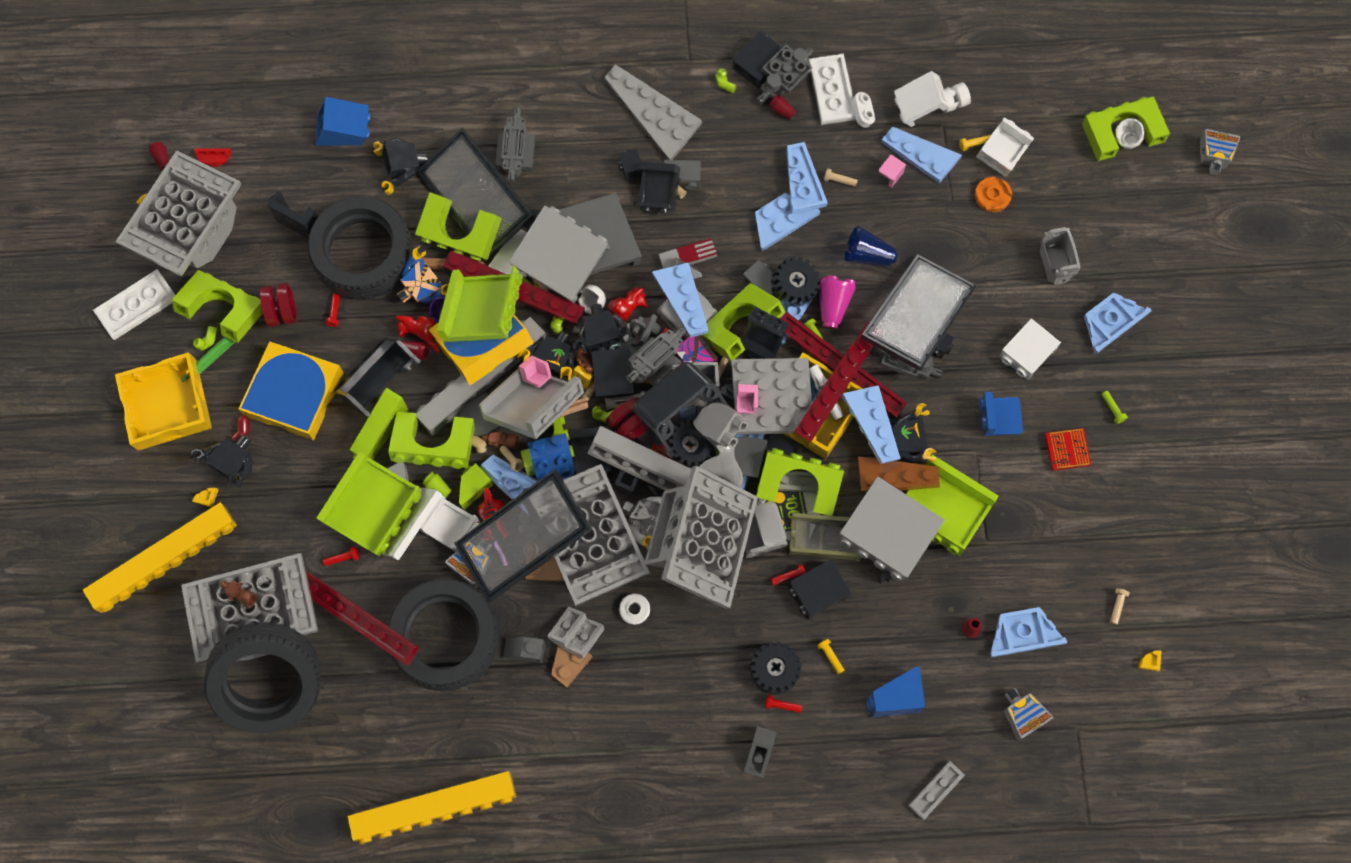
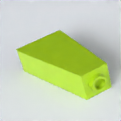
M388 388L384 390L350 448L354 455L353 459H355L359 451L368 458L374 459L393 432L397 411L407 412L409 410L401 396Z

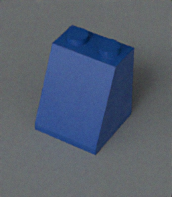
M325 97L317 113L315 145L362 146L365 139L368 140L370 129H367V123L369 124L371 113L368 112L369 105Z
M920 666L914 667L873 691L869 700H866L867 711L871 712V717L920 713L925 708Z

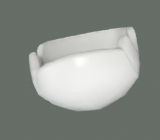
M1128 118L1121 121L1117 126L1116 139L1121 147L1132 149L1139 146L1143 141L1144 129L1142 123L1138 120Z
M590 284L580 290L582 294L578 302L580 306L585 307L587 314L592 315L590 307L594 304H601L602 309L604 308L606 303L605 294L598 286Z

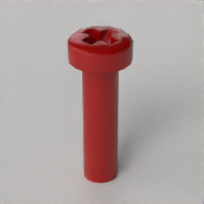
M338 294L332 295L329 318L325 321V324L329 327H337L339 321L336 319L340 299Z
M355 546L351 547V551L325 558L323 563L326 567L352 558L358 560V549Z
M801 564L798 565V569L773 577L771 581L774 586L805 574L806 571Z
M773 695L767 696L766 709L775 707L801 713L802 705L773 699Z

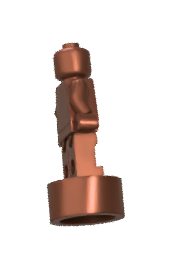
M586 347V352L580 349L578 353H575L573 349L579 365L585 369L586 373H592L593 360L589 358V349Z
M494 431L490 435L485 434L481 436V439L496 448H499V445H504L510 449H517L519 445L518 434L510 433L508 435L503 434L502 431Z
M225 580L220 583L221 588L225 589L226 595L231 601L238 599L247 608L255 604L257 594L251 590L243 589L241 586L243 583L236 581L229 583Z

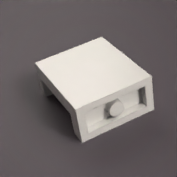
M933 71L894 91L896 96L895 103L901 111L900 118L904 124L906 123L911 127L915 125V120L938 108L943 111L950 108L940 77Z
M1003 118L976 157L1004 177H1007L1034 138L1027 131L1017 127L1013 121Z
M1031 318L1004 347L999 356L1003 363L1013 367L1020 377L1029 380L1042 363L1055 352L1061 342Z
M441 496L419 530L457 552L458 550L454 542L479 525V519L477 516H472L450 503L444 496Z

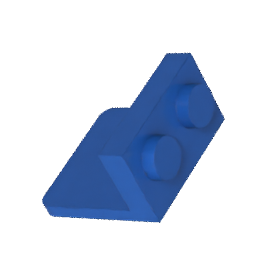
M985 392L979 400V408L982 410L983 416L981 417V427L984 429V436L1020 435L1023 432L1020 399L1018 397L993 398V392Z
M566 433L528 442L537 481L554 469L559 472L562 479L575 475Z

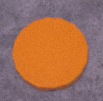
M996 177L983 179L975 190L976 203L987 212L995 213L1004 210L1012 197L1009 184L1005 180L997 179Z

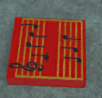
M1084 428L1045 433L1052 471L1089 467L1092 465Z

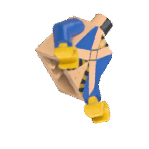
M420 246L413 249L412 255L404 265L401 273V282L405 288L397 293L403 303L413 297L417 303L429 304L436 298L446 297L449 283L442 285L424 260L420 259L426 255V251L420 255L418 253Z

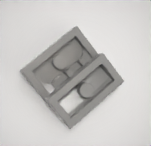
M568 607L548 634V639L564 650L584 659L604 631V626L586 618L584 612Z

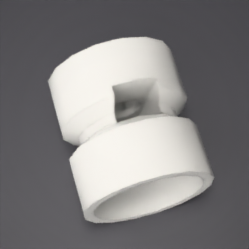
M965 83L952 86V89L949 87L944 89L950 108L943 112L947 113L955 110L956 107L961 108L970 104V93Z

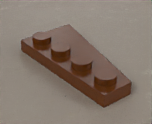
M858 456L862 494L868 492L877 477H880L900 491L940 487L937 466L898 461L880 465L877 459Z

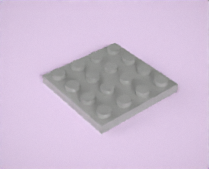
M808 358L732 359L735 411H737L736 391L738 384L758 385L756 414L739 413L746 418L745 421L749 426L746 431L741 432L738 430L736 434L793 433L812 405Z

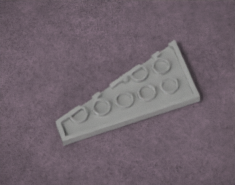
M616 64L605 76L607 84L624 102L626 108L632 112L634 118L648 136L654 140L659 150L665 154L667 160H673L701 126V119Z

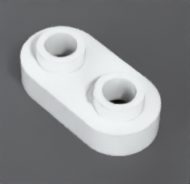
M859 92L852 99L855 117L859 125L869 127L875 121L871 99L866 93Z

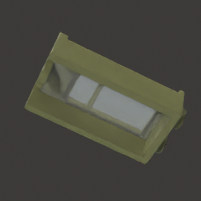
M801 513L792 514L789 555L856 561L861 559V556L856 553L855 549L842 545L840 539L837 538L850 518Z

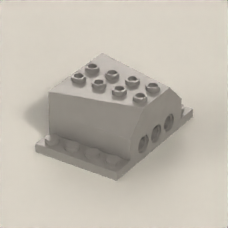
M176 150L116 240V243L182 276L189 265L199 268L212 261L232 231L237 207L232 199L242 184L239 180Z
M602 464L563 480L592 527L590 532L555 556L575 606L649 574V570L644 565L645 561ZM555 485L540 490L530 498L556 543L580 527Z
M693 466L686 486L666 490L663 493L644 565L664 568L662 580L725 609L730 608L758 497L698 466Z
M301 553L181 585L197 664L207 662L212 648L225 634L246 624L257 622L277 623L291 627L302 635L318 632ZM224 580L229 583L232 581L243 583L241 585L243 589L251 590L257 594L255 604L247 608L238 599L231 601L226 595L225 589L221 588L220 583ZM269 654L249 655L239 659L238 661L250 660Z

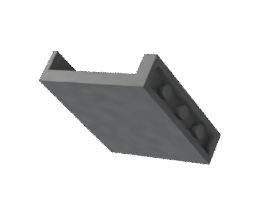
M616 193L559 210L560 215L563 217L570 216L576 221L575 224L582 227L584 225L592 230L591 234L596 237L601 235L608 240L607 243L610 248L605 250L591 274L632 262L633 266L641 264L642 255Z

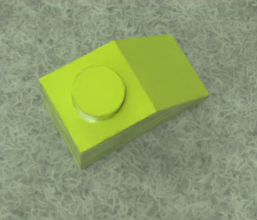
M477 464L468 466L461 476L459 504L463 510L484 493L485 488L489 489L493 486L491 479Z

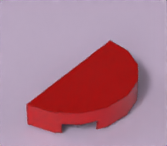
M194 148L195 156L199 162L212 168L225 164L232 153L230 148Z

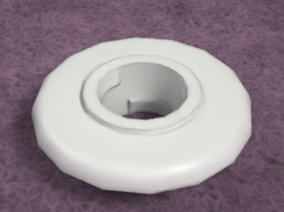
M635 593L629 594L620 602L619 613L625 622L634 625L640 624L649 616L650 605L644 596ZM632 604L640 606L638 614L634 615L629 612L628 609Z

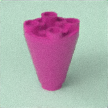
M827 275V278L821 277L819 300L823 327L837 329L855 292L856 281L849 279L839 281L838 277Z

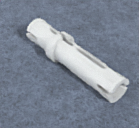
M819 364L809 368V373L816 384L814 385L815 388H818L820 392L828 379L825 378ZM838 402L830 412L834 420L845 415Z

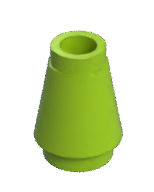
M431 472L422 483L425 485V488L440 492L445 499L452 492L438 473Z

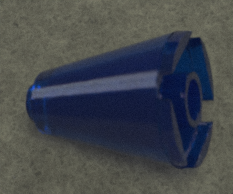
M856 226L853 229L847 242L849 252L845 251L844 260L847 262L890 266L892 263H895L898 257L896 248L860 226Z

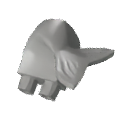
M719 402L711 403L700 411L693 424L698 432L719 450L720 454L706 460L699 467L741 488L743 473L735 460V446L738 443V439L734 436L738 430L741 432L746 431L749 424L745 421V417L730 406Z

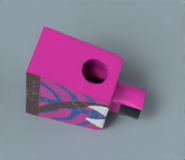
M701 335L688 337L675 354V357L681 361L680 364L683 362H718V357Z

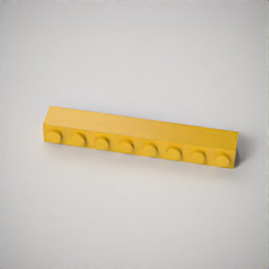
M220 502L89 585L83 591L95 610L100 613L107 612L117 602L128 599L134 591L145 588L148 582L165 575V572L170 568L181 565L187 557L195 556L203 547L214 544L220 536L231 533L237 524L227 508Z
M507 771L348 816L352 839L356 842L359 841L360 844L371 842L372 838L376 836L382 839L392 836L394 831L400 830V833L408 832L415 825L420 824V827L432 825L433 820L440 819V822L452 819V815L460 813V816L473 813L472 809L480 808V810L492 808V804L500 802V805L513 802L512 798L516 797L511 773Z

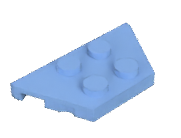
M784 193L755 212V219L761 250H766L820 215L819 209L792 214L790 195Z
M1112 293L1084 316L1094 353H1099L1147 316L1152 310L1148 307L1138 306L1135 304L1136 302Z
M1040 607L999 615L990 657L1064 645L1067 643V640L1055 629L1056 626L1046 618V614Z

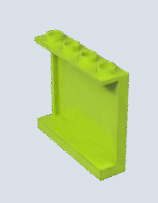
M512 266L511 274L463 277L460 270H452L437 327V332L443 342L508 338L509 331L512 328V317L515 314L516 300L519 298V287L522 284V275L518 272L516 266Z
M359 451L320 511L317 519L380 557L381 554H385L389 549L391 538L398 535L401 529L399 526L402 521H406L410 516V508L414 503H418L422 496V490L419 486L413 485Z
M937 458L935 462L928 460L926 465L938 467L940 487L908 490L906 495L945 520L932 541L943 545L950 553L961 556L997 500L998 495L941 459Z

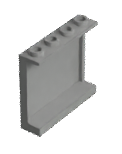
M544 206L509 263L558 295L575 303L578 299L577 294L606 249L609 250L608 240L601 235L596 237L591 234L592 230L584 225L582 227L575 224L576 221L570 216L563 217L555 207L551 206L549 208Z
M518 368L479 404L484 420L537 439L584 393L581 379L576 376L568 382L552 377L538 388L524 382Z
M877 477L837 538L840 539L842 545L855 549L856 553L862 558L872 560L877 568L890 572L891 577L895 580H902L904 582L945 520L880 477Z

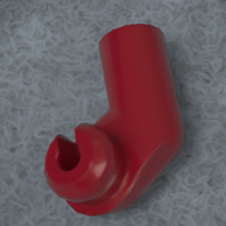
M239 415L236 419L238 431L231 436L235 442H237L241 435L246 436L250 433V420L247 416Z

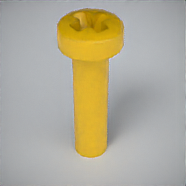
M991 135L970 140L960 139L959 147L961 151H967L968 147L985 144Z
M826 639L819 643L817 647L819 650L822 648L837 674H840L844 671V668L829 646L830 640Z

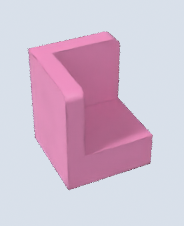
M890 155L881 166L879 173L890 180L889 187L892 188L904 173L906 164Z
M532 355L519 365L522 380L538 388L552 378L548 362Z
M738 384L736 391L737 412L756 414L758 409V385Z

